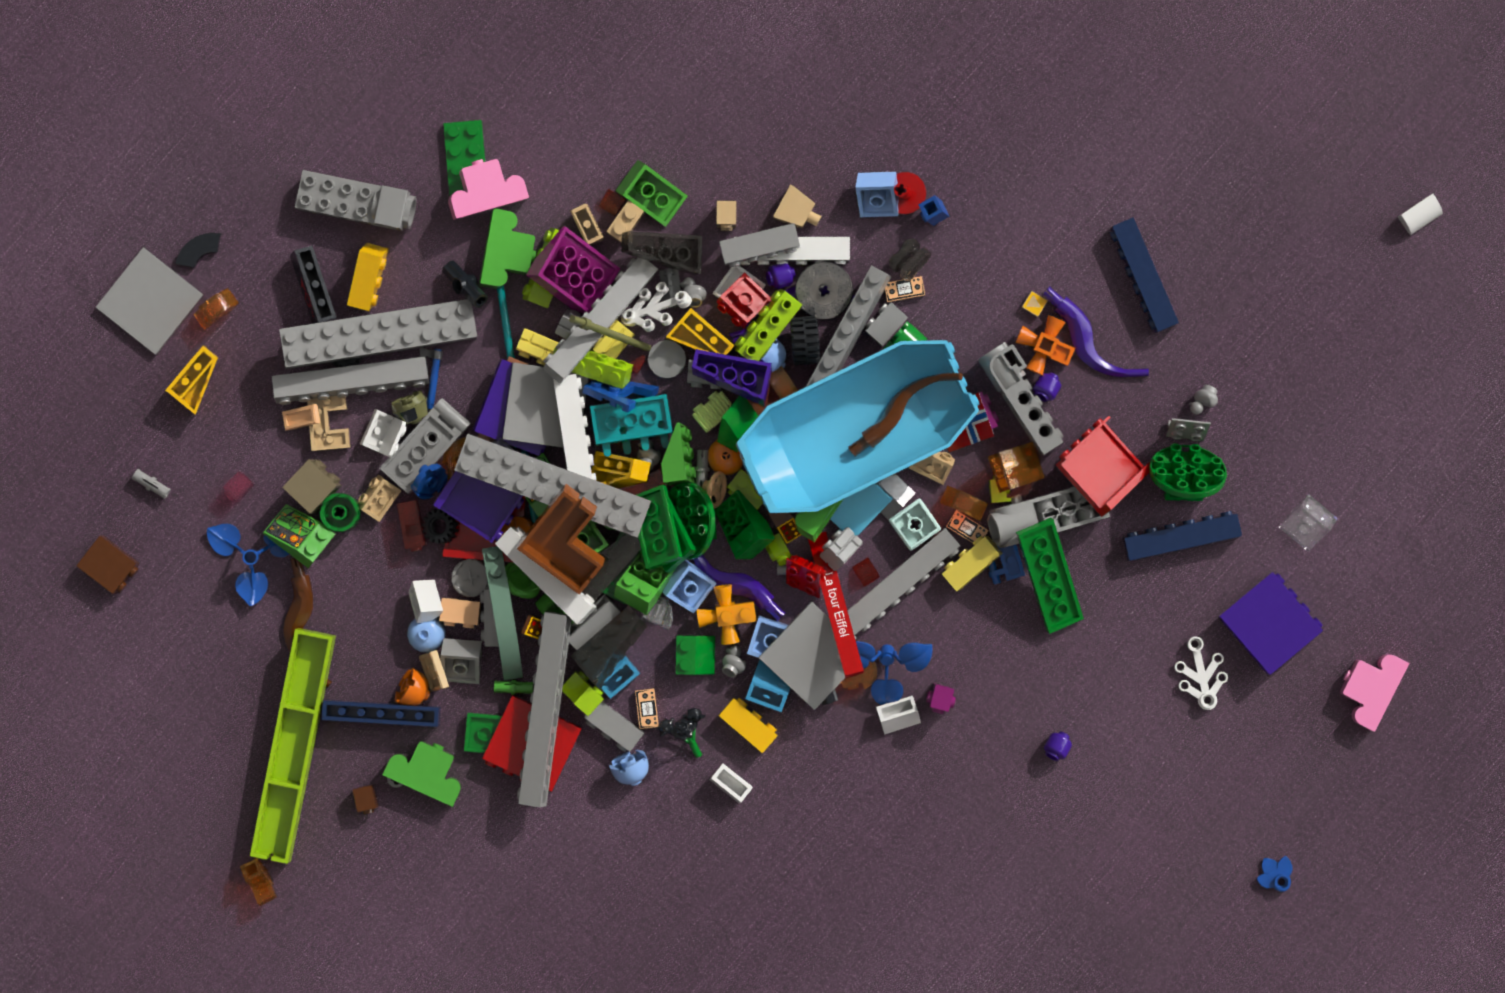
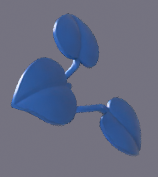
M220 524L207 528L208 541L215 552L223 556H229L233 553L234 548H236L243 554L242 559L245 564L249 565L251 573H241L236 579L235 587L240 597L249 606L255 605L263 598L268 588L266 575L262 572L254 573L253 564L258 562L259 554L269 548L271 554L276 557H286L289 553L265 535L263 539L267 544L266 547L259 551L254 549L244 551L236 545L239 543L241 535L234 525Z
M856 641L863 669L869 665V661L874 662L878 657L880 663L885 665L884 680L877 679L871 686V694L874 700L880 705L899 701L903 696V686L895 679L888 680L889 665L896 658L901 665L905 664L908 671H921L931 660L932 644H905L900 648L898 656L897 651L891 645H883L875 655L876 651L872 645Z

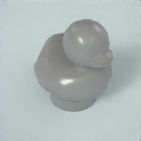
M686 277L680 283V286L692 298L689 306L693 308L699 307L706 298L707 292L704 287L696 285L692 277Z
M1203 385L1202 389L1196 391L1194 395L1195 402L1189 403L1191 412L1198 415L1202 413L1203 406L1213 408L1218 403L1217 389L1210 385Z
M648 439L649 449L646 451L642 449L641 443H638V447L641 449L637 451V459L650 462L649 470H652L653 466L660 462L661 453L659 450L653 449L654 444L652 440Z
M735 645L726 649L728 655H725L722 660L724 666L722 672L731 678L736 677L737 674L742 673L746 668V661L739 658L741 649Z

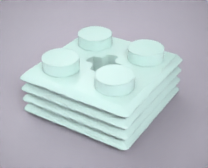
M920 498L889 519L890 524L910 551L941 530L940 525ZM911 520H918L920 522L918 530L910 528Z

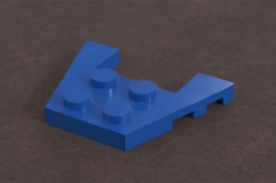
M592 380L584 385L583 393L600 401H603V398L609 400L611 406L617 407L618 404L622 406V411L630 412L635 408L636 401L625 397L632 393L646 397L655 396L658 394L659 386L629 382L621 389Z

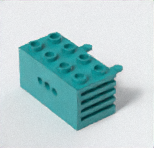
M667 394L632 399L636 401L635 408L630 412L622 411V406L618 404L617 407L611 406L610 403L590 406L595 442L598 446L602 445L604 455L606 457L610 456V444L622 442L624 453L630 454V441L637 439L641 440L642 449L646 451L649 449L648 438L660 436L662 447L667 448L669 444L668 435L673 434Z

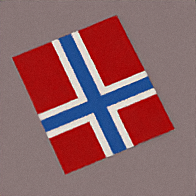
M979 393L975 394L980 404L978 405L979 412L952 445L947 448L948 452L994 436Z

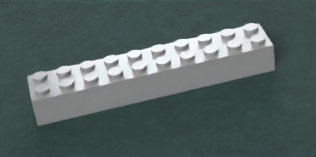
M468 299L279 329L286 369L477 338L472 303Z
M467 434L454 471L547 505L551 503L563 486L567 484L580 494V499L585 497L597 506L591 521L638 537L651 503L648 499Z

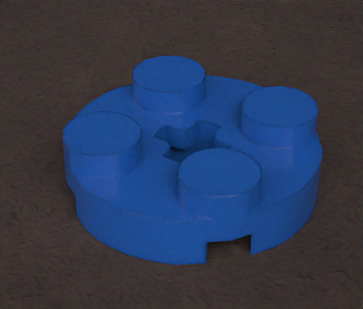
M440 464L423 465L411 484V489L420 499L432 498V494L435 491L439 493L444 488L448 480L446 470Z

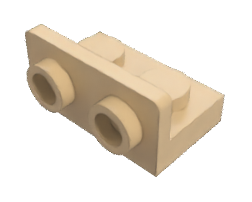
M938 452L909 466V469L944 485L955 459L947 452Z
M377 475V477L370 481L368 490L359 497V508L380 522L401 490L382 476Z

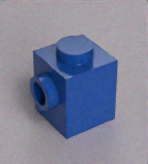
M935 195L918 204L922 211L920 214L923 220L933 226L950 217L943 201Z

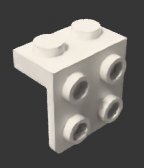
M375 409L360 444L391 458L398 450L400 437L405 434L406 422Z

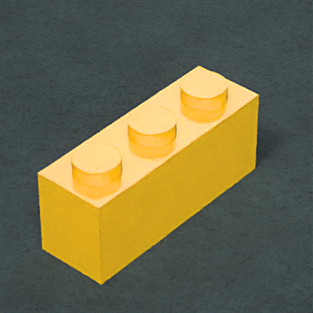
M733 698L719 714V717L763 753L778 736L775 733L777 729L769 722L765 725L761 721L762 716L755 710L750 712L746 708L748 704L741 698L737 700Z

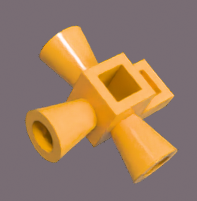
M731 584L715 586L713 589L719 604H715L716 610L697 609L699 628L718 622V627L722 626L721 644L738 643L740 640L734 625L756 622L754 601L735 604V602H731Z

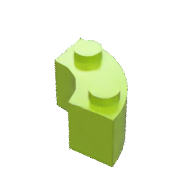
M575 670L563 683L562 692L581 711L589 716L604 700L601 696L603 692L597 686L592 687L587 682L589 678L582 671L578 673Z

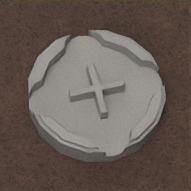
M664 340L656 343L651 348L648 355V363L650 369L657 376L672 378L680 374L684 369L686 356L679 344L674 341Z
M466 559L459 562L452 572L454 589L466 597H475L484 592V588L488 587L485 565L476 559Z

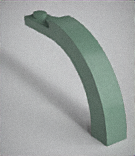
M498 546L484 548L482 553L493 609L504 680L522 678L519 645L502 550Z

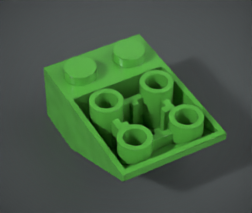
M680 422L676 423L661 463L663 483L670 486L680 483H694V478H696L695 467H692L694 451L693 448H690L689 441L692 440V433L688 426Z
M641 550L617 582L614 597L647 615L658 601L675 569L671 573L665 572L663 566L647 570Z

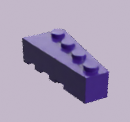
M695 350L692 363L693 375L764 407L772 373V363Z

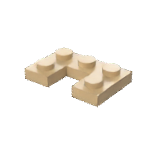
M330 396L326 400L310 399L307 405L317 404L320 418L319 424L309 426L311 451L351 448L349 428L330 430L328 411L347 410L346 397Z

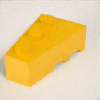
M366 243L359 250L347 302L348 306L370 311L373 306H376L378 301L376 293L378 288L381 287V275L386 266L389 248Z
M692 308L688 310L666 336L667 339L694 350L698 349L728 355L735 347L734 344Z
M203 345L166 389L169 394L195 415L218 357Z
M596 451L591 473L596 474V481L619 489L647 482L651 463L613 454L606 457L603 452Z

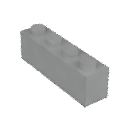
M795 223L719 241L724 263L729 265L730 268L741 265L740 262L748 260V263L759 261V257L762 256L773 258L778 256V252L793 253L797 251L796 248L800 247Z

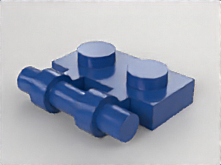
M1017 545L999 548L1003 553L999 556L1003 568L997 570L995 561L988 566L990 570L988 574L990 578L992 577L994 585L1001 583L999 575L1005 574L1006 581L1025 576Z

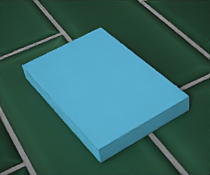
M876 483L844 498L830 520L841 530L849 527L855 533L854 535L858 536L892 501V498Z

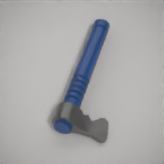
M421 347L420 357L428 356V358H433L427 397L428 409H432L435 402L439 363L442 360L443 352L441 349L428 350Z

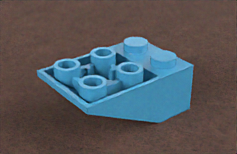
M608 634L598 639L589 651L584 652L582 655L578 651L574 654L610 699L640 674L638 669Z
M759 659L745 699L782 712L790 687Z

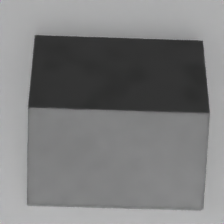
M896 474L876 483L892 498V501L880 512L888 520L915 494Z

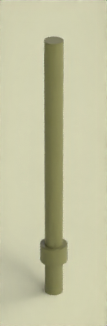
M571 315L569 318L571 323L578 325L581 329L595 331L647 352L651 350L650 344L595 324L588 318H580L575 315Z

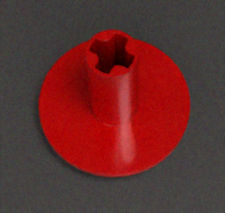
M913 173L896 174L898 184L894 187V193L898 196V213H914L920 208L918 204L926 199L925 184L920 177Z

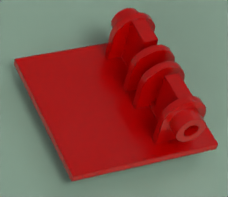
M792 555L790 559L787 558L786 584L802 590L808 595L820 598V577H824L826 574L824 567L817 564L814 565L813 562L809 563V560H805L798 555Z

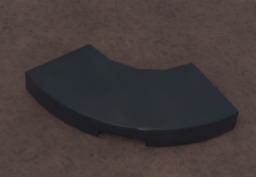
M205 233L191 239L181 249L175 264L195 268L198 261L204 255L218 253L221 234Z

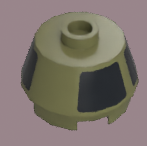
M422 390L412 392V395L404 398L400 397L392 402V413L398 419L406 422V424H416L422 421V418L428 414L427 397L424 396Z

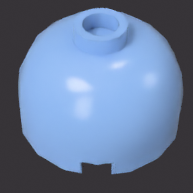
M776 339L759 360L772 363L771 374L776 371H782L786 365L784 362L786 359L784 345Z
M439 618L423 623H417L416 619H414L407 631V637L411 646L424 653L435 651L441 647L443 638L446 636L445 627L439 621Z
M635 750L636 754L631 755L628 751L611 761L612 766L609 765V768L619 783L635 786L642 782L641 780L647 775L649 768L648 759L644 751Z

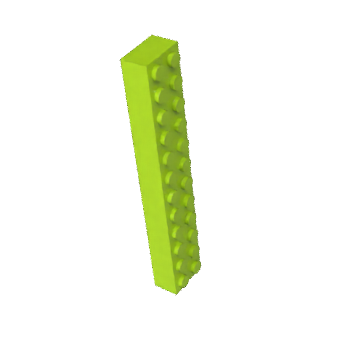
M302 628L295 629L250 853L251 857L266 860L271 857V861L286 864L292 859L336 635Z

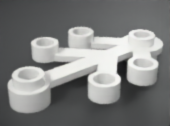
M660 282L657 284V292L651 300L652 293L647 288H643L639 293L640 298L633 308L624 311L621 321L626 326L633 327L638 325L644 328L646 332H651L655 328L654 322L651 319L644 320L641 317L648 315L660 321L664 326H668L672 323V317L669 313H660L658 311L678 305L680 308H687L691 304L692 298L687 292L679 291L674 298L658 303L669 291L667 284ZM650 300L648 305L645 308L641 309L645 302Z
M1193 636L1189 638L1187 646L1189 650L1193 651L1197 673L1188 668L1182 661H1177L1174 664V669L1198 682L1201 691L1190 686V682L1187 680H1181L1178 687L1181 691H1187L1198 698V704L1202 709L1211 710L1217 704L1216 694L1222 684L1228 680V675L1222 671L1216 674V681L1210 690L1208 681L1218 665L1224 661V657L1220 653H1214L1211 657L1212 661L1205 671L1201 655L1203 640ZM1194 640L1198 642L1196 648H1193L1191 645ZM1216 655L1221 657L1220 662H1215L1214 658ZM1179 663H1182L1184 666L1181 671L1177 669ZM1220 674L1225 675L1223 681H1220L1218 678ZM1183 682L1188 684L1186 689L1181 688ZM1210 697V703L1205 704L1204 698Z

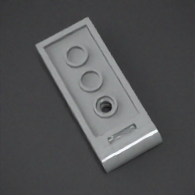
M441 398L398 446L397 452L391 458L389 457L379 469L406 493L410 494L413 491L411 484L419 474V469L423 465L437 464L468 429L471 423ZM431 435L436 436V440L434 442L430 441Z

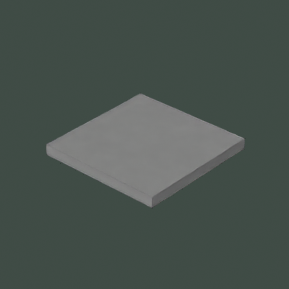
M143 247L96 308L157 355L204 295Z
M513 362L502 439L564 448L553 378L543 370L544 367ZM576 374L577 378H581L582 389H579V396L584 397L585 403L586 394L583 393L584 385L588 384V378Z
M812 601L759 656V659L814 710L845 678L830 619Z

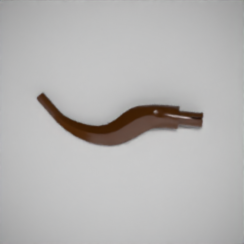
M962 373L931 375L905 386L891 399L881 419L862 432L863 436L859 440L848 446L851 453L856 457L869 446L874 448L897 425L908 400L917 391L938 381L962 380Z
M295 558L290 559L294 578H291L294 597L285 618L283 631L289 652H291L295 629H303L313 610V593L310 577L305 575L303 564ZM327 679V684H326V687H327V688H328V687L331 685V683H332V681H330L329 679Z

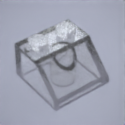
M1308 494L1297 504L1279 528L1309 552L1331 531L1338 518Z

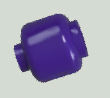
M787 263L771 265L766 272L767 283L774 289L791 286L793 278L796 276L794 268L790 267Z
M1051 372L1040 375L1033 386L1034 395H1037L1044 402L1054 400L1061 389L1059 377Z
M1061 731L1059 733H1051L1044 745L1045 755L1054 761L1065 759L1072 748L1069 735Z

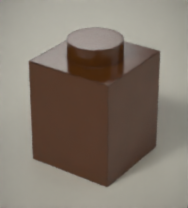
M374 785L353 789L357 812L362 811L363 815L373 813L374 809L378 807Z

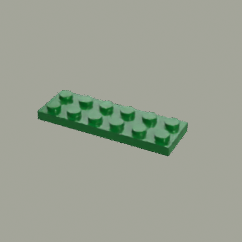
M1050 517L1016 532L1046 631L1051 634L1083 620V614L1054 520Z

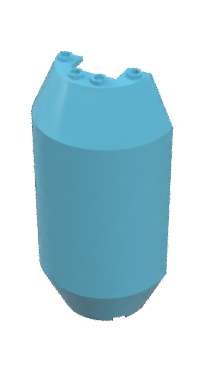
M947 340L899 341L766 406L736 442V447L747 474L768 512L819 511L950 447L979 412V401L975 394L972 395V393L967 392L965 387L968 385L964 377L962 380L938 381L917 391L908 400L897 425L874 448L869 446L856 457L848 448V446L863 436L862 432L881 419L891 399L905 386L931 375L958 373L960 368L953 354L955 349L952 343Z

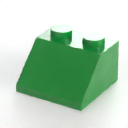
M739 396L721 418L717 442L735 452H738L736 442L758 417L748 399Z
M677 635L676 674H715V636Z

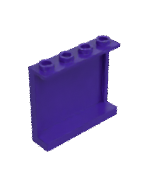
M503 359L499 360L473 431L496 440L502 438L512 369L511 362ZM503 439L509 445L538 456L546 448V445Z
M455 471L434 503V506L492 543L494 540L498 541L504 533L501 531L504 524H510L514 517L511 513L515 508L519 509L525 500L522 498L523 495Z
M1273 572L1219 616L1223 624L1268 676L1323 632L1321 628L1323 626L1316 617L1313 619L1310 616L1309 608L1304 603L1300 604L1296 599L1298 597L1291 588L1287 589L1283 584L1285 582L1278 573L1275 575Z

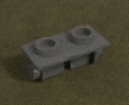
M678 268L660 270V282H665L669 287L668 293L662 297L663 301L674 298L676 293L681 291Z

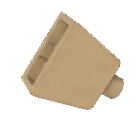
M790 184L773 219L787 224L795 223L796 227L803 228L806 221L817 226L822 216L812 211L815 203Z

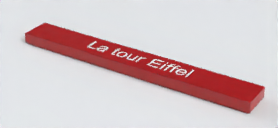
M822 532L815 542L809 539L808 541L814 563L824 567V570H826L825 576L820 577V586L844 675L847 678L862 674L864 670L837 571H834L820 557V554L824 551L822 546L828 541L826 532Z

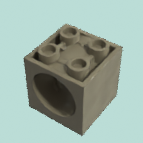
M308 459L282 487L310 514H316L321 509L323 501L342 487L339 483L341 481L339 477L333 472L328 473L325 470L327 466L319 459Z

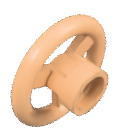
M721 471L715 472L710 480H706L702 486L710 497L711 502L712 496L716 498V502H712L714 509L721 505L727 490V479Z

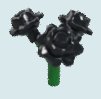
M697 708L687 709V713L682 715L685 719L676 722L675 727L673 723L674 718L670 720L664 718L658 726L660 736L663 737L664 735L671 734L676 739L683 740L689 744L696 758L701 757L702 752L695 741L698 721L705 718L701 710Z

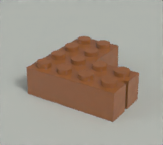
M565 484L519 541L517 550L580 595L590 583V580L603 567L605 558L577 538L579 533L595 515L597 506L585 497L580 499V494Z

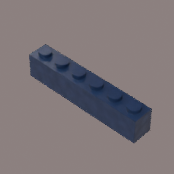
M1134 217L1110 228L1111 232H1109L1113 243L1116 242L1119 247L1117 249L1119 258L1121 260L1124 259L1126 267H1124L1128 278L1132 277L1134 282L1132 288L1135 294L1139 295L1142 300L1140 306L1142 311L1148 314L1149 320L1147 322L1150 329L1157 333L1178 324L1179 321Z
M1232 511L1220 513L1221 517L1213 518V515L1201 517L1202 521L1199 522L1191 519L1183 521L1181 526H1176L1175 523L1164 525L1165 529L1157 531V527L1145 529L1146 533L1140 535L1138 531L1127 533V537L1123 538L1127 561L1241 537L1242 532L1238 514H1232Z
M323 700L322 720L438 727L440 726L441 707Z

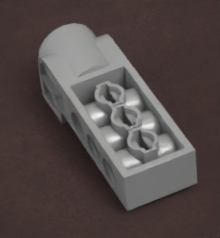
M303 170L295 208L301 211L403 231V228L410 229L412 226L417 200L416 196L410 195L411 193L408 190Z
M1006 342L977 360L997 392L1001 393L1040 456L1063 443V434L1059 428H1054L1051 424L1053 419L1048 412L1044 413L1041 406L1043 403L1037 395L1033 396L1030 391L1033 388L1027 379L1023 380L1022 377L1026 375L1023 369L1027 365L1013 344L1008 347ZM1009 352L1016 364L1011 366L1004 354ZM1019 395L1026 397V404H1021L1018 401ZM1030 411H1034L1037 414L1035 421L1029 418ZM1040 427L1047 429L1046 437L1040 435Z
M1070 487L990 510L987 523L993 542L999 548L1019 544L1016 532L1050 517L1054 520L1057 532L1108 518L1110 515L1108 512L1101 517L1075 487Z

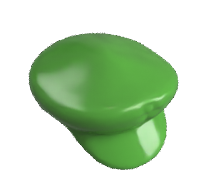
M514 562L505 565L509 591L512 595L532 599L539 594L540 588Z

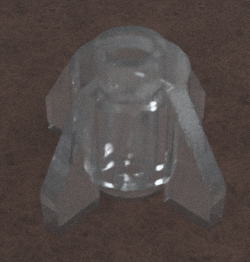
M660 596L647 615L643 613L641 620L669 630L673 622L670 600Z

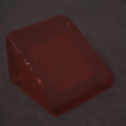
M608 189L599 207L616 216L625 199Z
M645 355L630 362V364H633L632 371L636 374L640 372L647 359Z
M868 557L852 567L864 587L880 577Z

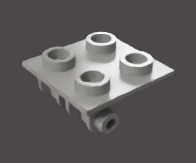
M1172 418V420H1168L1166 437L1173 439L1184 438L1196 442L1204 441L1211 422Z

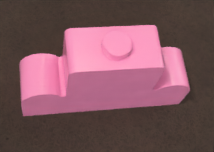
M483 159L471 162L472 166L465 167L459 171L464 191L460 190L451 194L448 204L452 218L456 220L529 198L523 178L518 175H512L504 181L497 159L483 162Z
M1390 654L1382 655L1378 659L1379 669L1362 660L1354 662L1351 670L1348 669L1343 677L1345 682L1340 693L1360 703V706L1355 707L1352 711V719L1355 723L1370 731H1376L1410 663Z

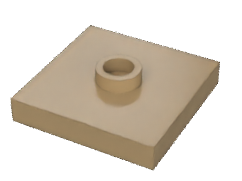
M437 650L420 655L419 659L424 674L428 679L430 691L434 692L449 687Z

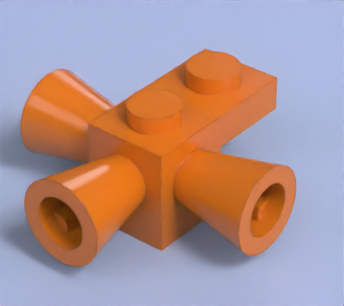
M1048 315L1044 333L1041 332L1039 336L1025 326L1021 327L1015 343L1032 346V351L1035 352V355L1026 367L1027 370L1043 375L1046 358L1068 366L1075 348L1055 338L1064 326V321Z

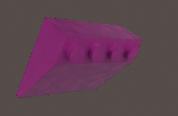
M563 226L535 258L526 275L569 308L578 311L583 316L585 312L590 313L593 310L591 306L598 298L601 300L605 296L603 292L609 285H612L620 268L567 227Z

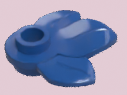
M1283 856L1278 863L1273 859L1264 858L1262 861L1264 874L1257 877L1259 884L1264 888H1274L1280 892L1288 890L1291 885L1289 876L1293 871L1289 858ZM1280 878L1284 879L1283 885L1278 884Z

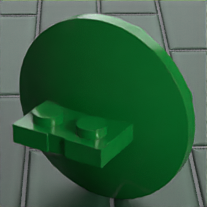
M1172 444L1170 447L1158 451L1152 457L1149 474L1152 481L1165 491V500L1203 501V498L1214 495L1223 488L1226 482L1227 470L1221 458L1197 444ZM1182 447H1189V452L1181 451Z
M680 483L670 489L668 496L696 549L686 559L692 560L702 556L709 548L712 540L717 539L716 513L710 497L701 486L695 483Z

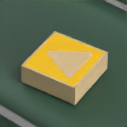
M1031 291L1021 308L1038 317L1048 300Z

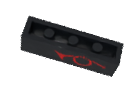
M313 246L294 250L290 258L312 324L334 321L336 315Z

